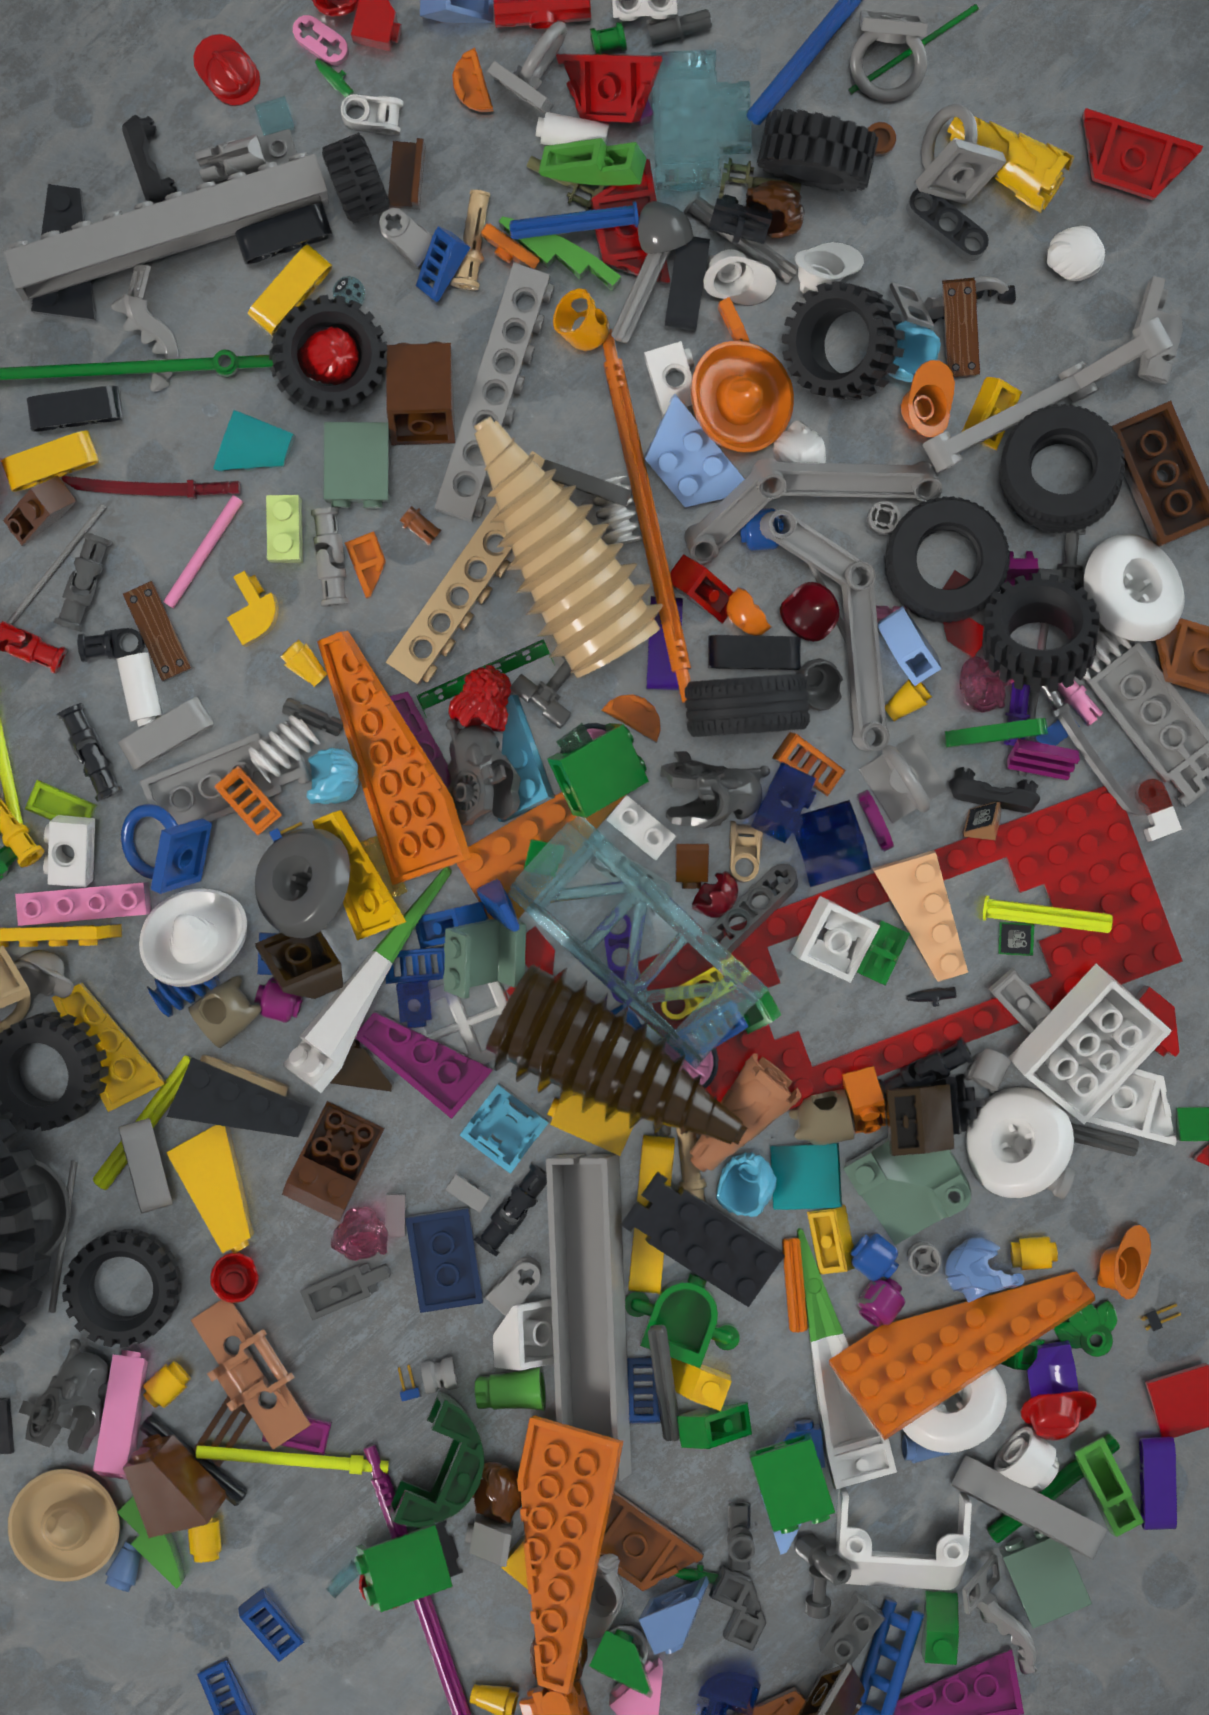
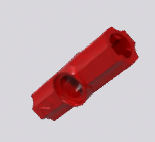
M493 0L496 28L529 25L533 29H547L558 21L564 23L591 21L590 0Z

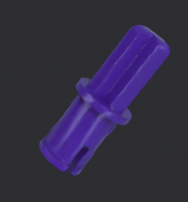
M1013 683L1009 712H1005L1007 722L1027 720V718L1031 717V715L1027 714L1030 685L1024 684L1023 689L1020 690L1014 688ZM1018 738L1004 740V744L1014 746Z

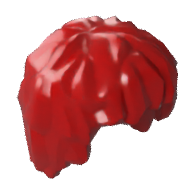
M332 326L327 330L312 334L297 351L298 362L304 374L312 381L321 382L326 385L330 383L337 385L350 378L359 363V352L355 340L347 332Z

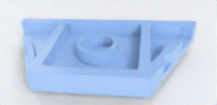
M675 393L669 401L668 409L656 429V435L649 444L644 458L685 508L724 499L745 478L721 448L704 432L697 419Z

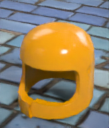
M578 288L570 291L563 296L556 307L553 317L554 329L574 348L590 351L604 343L610 329L608 317L601 309L596 308L595 301L586 289ZM575 299H586L588 309L576 312L571 307ZM579 317H584L585 319L581 326L573 331L574 321Z

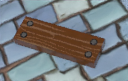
M975 278L943 280L946 365L952 371L953 377L980 374Z
M150 581L123 593L161 680L164 682L191 670L192 666L154 582Z

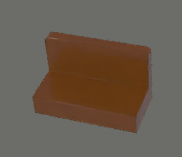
M417 138L416 143L393 141L388 191L389 207L420 210L426 148L423 138Z

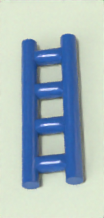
M885 1598L881 1610L885 1619L874 1633L860 1681L865 1692L860 1699L862 1706L856 1715H894L923 1622V1613L913 1610L910 1619L895 1613L896 1601ZM890 1625L906 1631L901 1649L885 1643ZM881 1655L896 1662L891 1680L876 1674ZM871 1686L887 1693L882 1710L866 1704Z

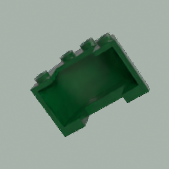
M441 1391L436 1396L427 1421L433 1423L431 1427L433 1431L453 1440L431 1492L403 1480L400 1481L388 1509L392 1521L400 1525L413 1527L430 1526L453 1517L472 1499L482 1478L484 1450L479 1433L461 1405Z

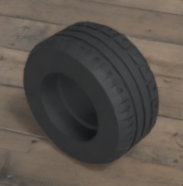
M1058 404L1049 405L1044 409L1040 408L1038 411H1033L1030 415L1025 416L1023 420L1021 419L1005 441L1000 464L1001 488L1013 512L1015 511L1016 515L1021 517L1024 522L1027 521L1029 525H1034L1037 529H1043L1042 531L1048 530L1052 533L1076 532L1079 529H1085L1086 526L1090 527L1094 522H1098L1114 505L1123 482L1125 455L1117 433L1100 415H1096L1093 411L1090 412L1087 408L1083 409L1082 406L1074 407L1072 404H1061V406H1058ZM1055 444L1074 446L1083 451L1090 459L1093 467L1091 480L1088 485L1074 493L1056 494L1047 491L1032 476L1031 465L1035 455L1042 449Z
M955 496L929 499L913 507L901 518L894 528L886 549V576L895 597L913 614L915 613L917 616H922L924 619L933 622H957L981 612L986 608L987 603H990V597L994 591L999 592L1001 590V585L1005 583L1009 570V545L1007 537L1004 535L1005 532L1000 527V523L996 521V518L988 510H984V507L977 505L975 502L972 503L968 499L955 498ZM942 530L954 531L966 537L974 546L977 554V567L973 577L963 586L951 590L939 589L930 585L921 576L917 566V552L921 543L929 535Z
M785 674L688 682L685 688V698H687V701H685L687 708L686 719H688L687 730L692 737L806 729L810 722V713H808L810 708L809 703H807V699H809L807 679L803 674Z

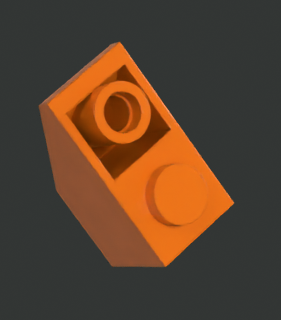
M874 1066L843 1074V1087L846 1092L855 1134L860 1132L865 1134L873 1133L882 1126H886L885 1102Z

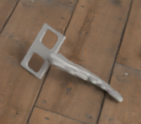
M134 266L128 294H123V297L113 302L111 308L128 316L123 326L125 331L141 330V342L143 344L156 340L152 352L164 355V358L158 360L178 359L177 342L172 331L165 323L148 311V301L141 299L144 296L151 266ZM173 372L153 373L150 385L151 391L156 392L170 386L169 378Z
M993 1554L962 1589L965 1614L970 1615L977 1608L982 1612V1621L996 1624L1002 1635L1011 1634V1642L1014 1645L1022 1646V1648L1018 1649V1653L1024 1657L1018 1659L1020 1671L1024 1675L1031 1674L1037 1671L1034 1665L1037 1652L1031 1635L1015 1617L999 1606L996 1595L989 1593L1000 1580L998 1557ZM993 1566V1577L987 1583L986 1574ZM976 1585V1590L973 1591L971 1595H969L970 1591Z

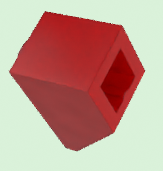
M1144 985L1135 998L1172 1030L1155 1048V1051L1163 1057L1167 1053L1176 1057L1180 1051L1175 1007L1151 987Z

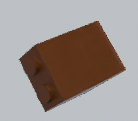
M434 341L428 344L398 343L396 345H387L386 411L391 445L455 443L451 343Z
M155 1434L145 1438L139 1449L131 1454L132 1457L125 1464L123 1470L148 1537L152 1538L207 1525L227 1498L225 1490L173 1434L161 1437L160 1434Z

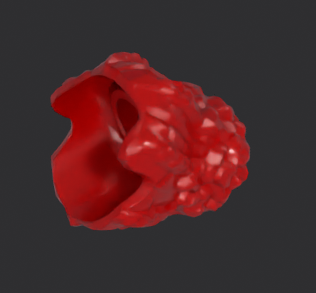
M491 665L472 670L465 677L463 692L454 696L450 701L448 711L450 718L459 721L464 727L484 723L492 731H505V725L509 716L505 706L509 703L508 697L511 695L509 677Z

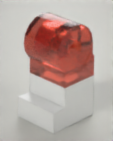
M1153 778L1139 783L1135 789V799L1144 807L1151 827L1143 830L1147 842L1182 830L1164 784L1158 779Z

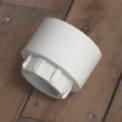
M1024 1427L1011 1435L1003 1444L996 1456L994 1468L1005 1477L1039 1492L1053 1481L1059 1470V1462L1056 1457V1449L1045 1439L1038 1436L1031 1427Z

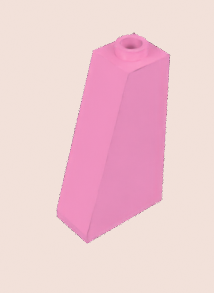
M122 1350L121 1355L113 1354L93 1468L94 1472L103 1477L127 1480L123 1467L132 1457L131 1454L137 1450L145 1389L143 1385L146 1382L148 1366L145 1358H140L141 1353Z

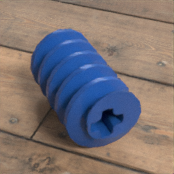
M216 975L208 981L187 987L170 986L158 979H154L156 989L152 990L149 986L147 988L160 1011L167 1017H171L174 1015L173 1006L178 1010H183L185 1007L184 1000L190 1004L194 1003V992L201 997L206 994L205 985L212 990L217 986L216 979L219 980V977Z

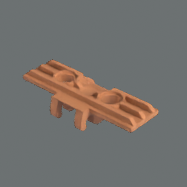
M222 1299L191 1319V1322L219 1364V1367L207 1373L210 1380L213 1382L218 1379L231 1400L226 1403L231 1412L241 1405H245L273 1450L311 1425L286 1386V1383L295 1377L292 1372L288 1374L265 1338L267 1333L264 1329L254 1335L234 1303H228ZM236 1336L240 1339L241 1344H239L238 1354H230L226 1350L225 1342L228 1337ZM255 1344L278 1380L276 1383L270 1384L249 1352V1346ZM263 1391L270 1394L273 1392L276 1395L277 1402L273 1408H265L261 1405L259 1397Z

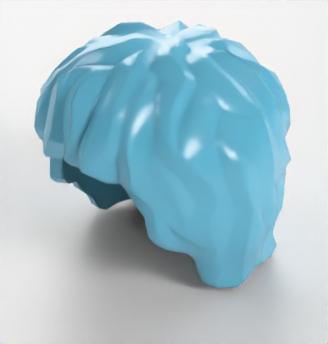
M904 321L896 325V329L902 330L905 333V340H898L897 343L898 348L904 349L903 358L895 356L893 363L898 365L899 368L896 374H887L904 382H912L916 370L923 363L938 359L941 343L940 338L929 328Z
M329 748L327 750H319L317 754L308 758L311 768L312 789L307 791L306 797L310 804H336L345 802L354 796L358 788L359 774L357 772L358 764L350 753L344 749Z
M744 1152L732 1157L726 1166L723 1167L717 1185L716 1199L722 1208L727 1209L729 1213H735L737 1216L757 1217L758 1214H761L764 1207L771 1200L776 1188L777 1179L769 1162L761 1155H755L752 1152Z

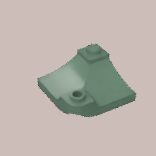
M886 1138L874 1145L872 1149L845 1163L843 1168L859 1196H862L894 1245L899 1244L934 1223L962 1211L969 1205L972 1196L970 1184L951 1150L892 1156L889 1151V1138ZM957 1191L960 1193L961 1198L953 1201L950 1199L949 1193Z

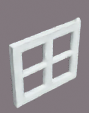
M501 982L488 983L497 1006L469 1018L460 997L444 991V984L400 1002L410 1029L433 1040L459 1031L470 1058L482 1064L495 1060L496 1054L488 1050L481 1051L472 1025L496 1015H501L508 1002ZM446 997L456 1023L427 1034L417 1008Z

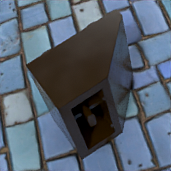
M950 1084L885 1089L889 1151L892 1156L926 1154L955 1149Z

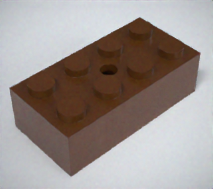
M1168 401L1113 425L1114 432L1117 433L1124 450V476L1152 541L1160 547L1209 526V488L1172 402ZM1157 471H1163L1166 474L1165 482L1158 478Z

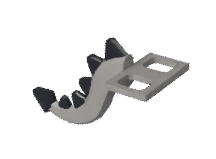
M974 277L977 300L981 299L984 291L987 290L989 297L999 292L998 300L1010 304L1015 303L1016 292L1014 285L1007 286L1003 281L994 277ZM893 282L889 285L907 322L932 329L938 318L944 319L943 296L939 298L927 297L925 303H923L918 290ZM900 291L910 294L915 301L903 297ZM909 310L919 313L918 319L913 317Z

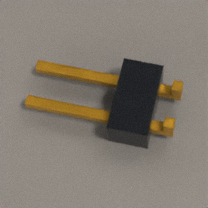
M1177 1303L1157 1312L1155 1309L1144 1312L1146 1316L1141 1319L1142 1321L1147 1319L1150 1324L1145 1329L1149 1330L1151 1328L1152 1331L1163 1328L1162 1323L1181 1316V1313H1178L1160 1321L1157 1315L1176 1307Z

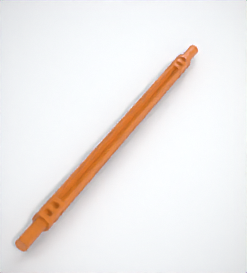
M609 329V334L602 344L606 362L603 363L656 602L657 604H663L659 615L672 673H676L682 703H685L687 701V698H685V688L688 682H691L688 671L691 669L623 361L618 358L615 340L611 336L612 329Z

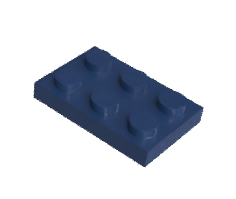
M469 1207L407 1216L405 1220L420 1313L482 1304L484 1299Z

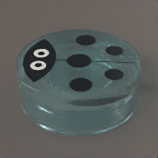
M342 277L333 287L334 299L337 295L346 297V303L352 304L353 301H356L361 305L365 300V288L361 281L355 277Z

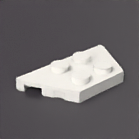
M1136 1069L1087 1121L1176 1146L1177 1142L1171 1121L1170 1105L1166 1096L1167 1090L1164 1076ZM1065 1110L1068 1117L1075 1118L1067 1110Z

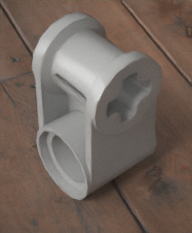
M389 208L380 216L379 225L381 233L411 264L419 268L425 260L433 236L399 208ZM400 219L401 229L393 228L389 231L387 220L396 221Z
M985 1049L981 1053L974 1055V1063L968 1065L963 1079L967 1081L972 1079L993 1094L994 1091L998 1090L1011 1060L994 1050Z
M532 1257L520 1258L504 1276L497 1280L484 1298L506 1316L512 1306L523 1304L530 1293L538 1286L542 1272L540 1263ZM521 1269H523L524 1271L532 1269L533 1279H531L528 1276L525 1279H522Z

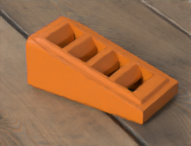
M792 732L786 736L772 757L825 796L830 794L846 771L798 734ZM796 745H798L799 748L790 760L787 759ZM808 752L810 754L802 767L799 768L797 766L805 753ZM818 759L821 763L810 776L808 772ZM826 768H831L832 770L823 783L818 782Z
M237 766L214 786L257 836L282 816L280 811L241 766ZM241 778L244 783L234 792L230 793L227 789ZM250 788L253 793L239 804L236 799ZM259 798L261 803L250 813H247L244 809ZM267 807L270 813L256 824L253 818Z

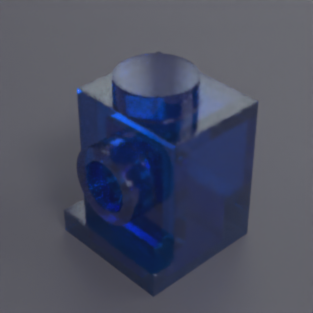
M430 980L396 984L400 1023L407 1022L408 1028L426 1027V1020L433 1019ZM416 999L420 1002L421 1007L418 1011H412L409 1008L410 1000Z

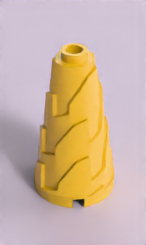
M974 116L978 130L977 145L1003 152L1007 161L994 175V179L1016 193L1015 197L1026 205L1042 213V210H1045L1065 179L1063 177L1064 173L1061 171L1063 168L1069 171L1074 156L1048 142L1043 144L1021 132L1017 134L992 121L986 122ZM955 117L947 131L951 134L950 141L953 138L964 140V125L959 118Z

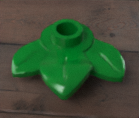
M1110 1301L1104 1302L1097 1309L1093 1304H1089L1071 1316L1069 1322L1059 1324L1054 1330L1060 1341H1069L1072 1349L1083 1348L1087 1354L1100 1357L1107 1354L1112 1348L1113 1337L1111 1332L1117 1324V1312ZM1095 1334L1100 1335L1103 1339V1343L1099 1347L1093 1346L1090 1341L1091 1337Z

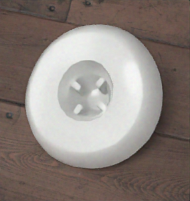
M1120 534L1101 542L1089 557L1084 573V589L1088 592L1087 600L1094 599L1096 612H1099V622L1107 630L1131 641H1154L1166 636L1175 628L1184 609V588L1172 560L1158 545L1140 535Z
M199 888L171 895L150 912L143 924L139 949L146 969L159 981L175 987L193 986L210 980L221 973L241 950L247 934L245 911L235 898L218 890Z
M1012 1087L994 1093L985 1099V1106L977 1108V1119H971L967 1128L966 1153L974 1176L987 1190L1002 1197L1023 1198L1043 1191L1060 1177L1072 1155L1074 1134L1068 1115L1056 1101L1037 1089Z
M993 1368L904 1427V1432L920 1446L935 1452L954 1453L979 1445L995 1432L1006 1410L1007 1393L1001 1376Z

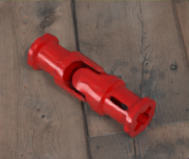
M4 621L0 623V651L7 652L30 664L32 662L50 668L51 673L56 674L59 672L66 657L67 648L54 647L43 642L42 638L37 635L15 628Z

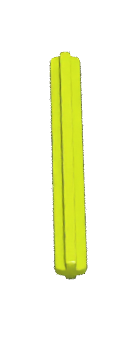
M186 1055L181 1059L166 1079L167 1083L160 1087L135 1122L150 1118L152 1127H155L172 1104L191 1057ZM122 1141L119 1142L93 1177L94 1183L103 1190H107L127 1164Z

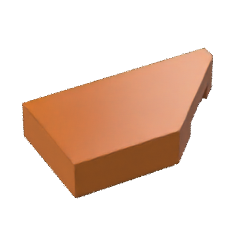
M730 297L720 301L718 311L733 341L750 343L744 325Z
M374 531L345 542L366 598L372 596L386 564V559Z

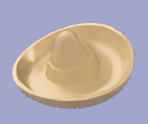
M51 1470L35 1477L18 1493L9 1512L8 1536L14 1554L28 1570L49 1580L75 1581L94 1574L109 1561L119 1539V1516L110 1494L97 1480L75 1470Z

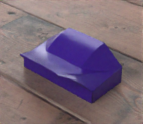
M1069 1341L1037 1345V1358L1027 1369L1031 1398L1042 1394L1079 1391L1075 1362Z

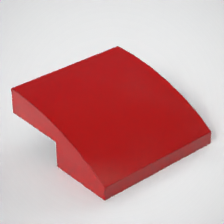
M1207 1363L1145 1381L1160 1437L1175 1438L1209 1427V1365Z

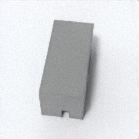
M456 1173L445 1190L480 1213L491 1195L480 1187L476 1188L468 1182V1179Z
M406 1193L386 1194V1237L406 1236Z

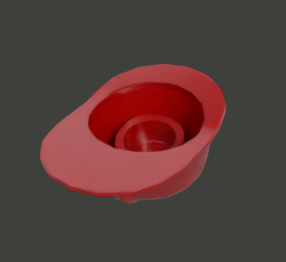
M223 34L210 35L198 44L193 56L194 67L212 93L223 103L232 106L243 105L251 101L258 92L260 74L255 63L240 44L232 37Z
M1085 1391L1037 1395L1023 1404L1021 1417L1027 1424L1033 1426L1036 1434L1043 1439L1051 1441L1061 1440L1074 1433L1079 1427V1423L1087 1419L1094 1412L1097 1406L1096 1398L1091 1393Z

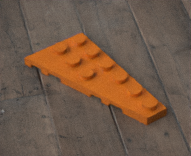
M560 792L554 796L555 798L533 808L469 846L471 859L457 865L479 902L482 901L478 896L477 889L495 879L500 880L513 904L517 919H519L555 878L524 871L531 839L564 846L558 874L625 796L585 818L572 815L563 793ZM484 907V911L488 916L489 920L494 919L490 914H488Z

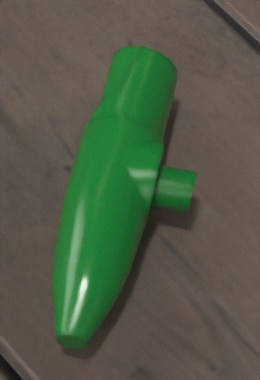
M318 58L315 60L321 74L345 98L354 93V90L343 79L346 75L343 70L337 73L326 62Z
M698 1564L697 1568L694 1569L682 1568L674 1576L691 1582L707 1576L709 1584H714L718 1574L706 1572L703 1570L704 1565Z

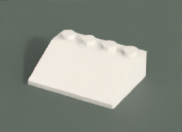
M1096 963L1011 1054L1009 1059L1027 1079L1082 1124H1085L1172 1030Z

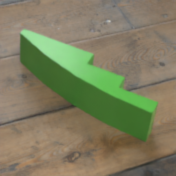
M502 216L499 220V226L511 236L509 224L510 221L515 219ZM554 234L515 239L517 243L539 257V262L547 269L555 260H558L579 280L590 271L612 291L621 282V276L596 256L561 236Z

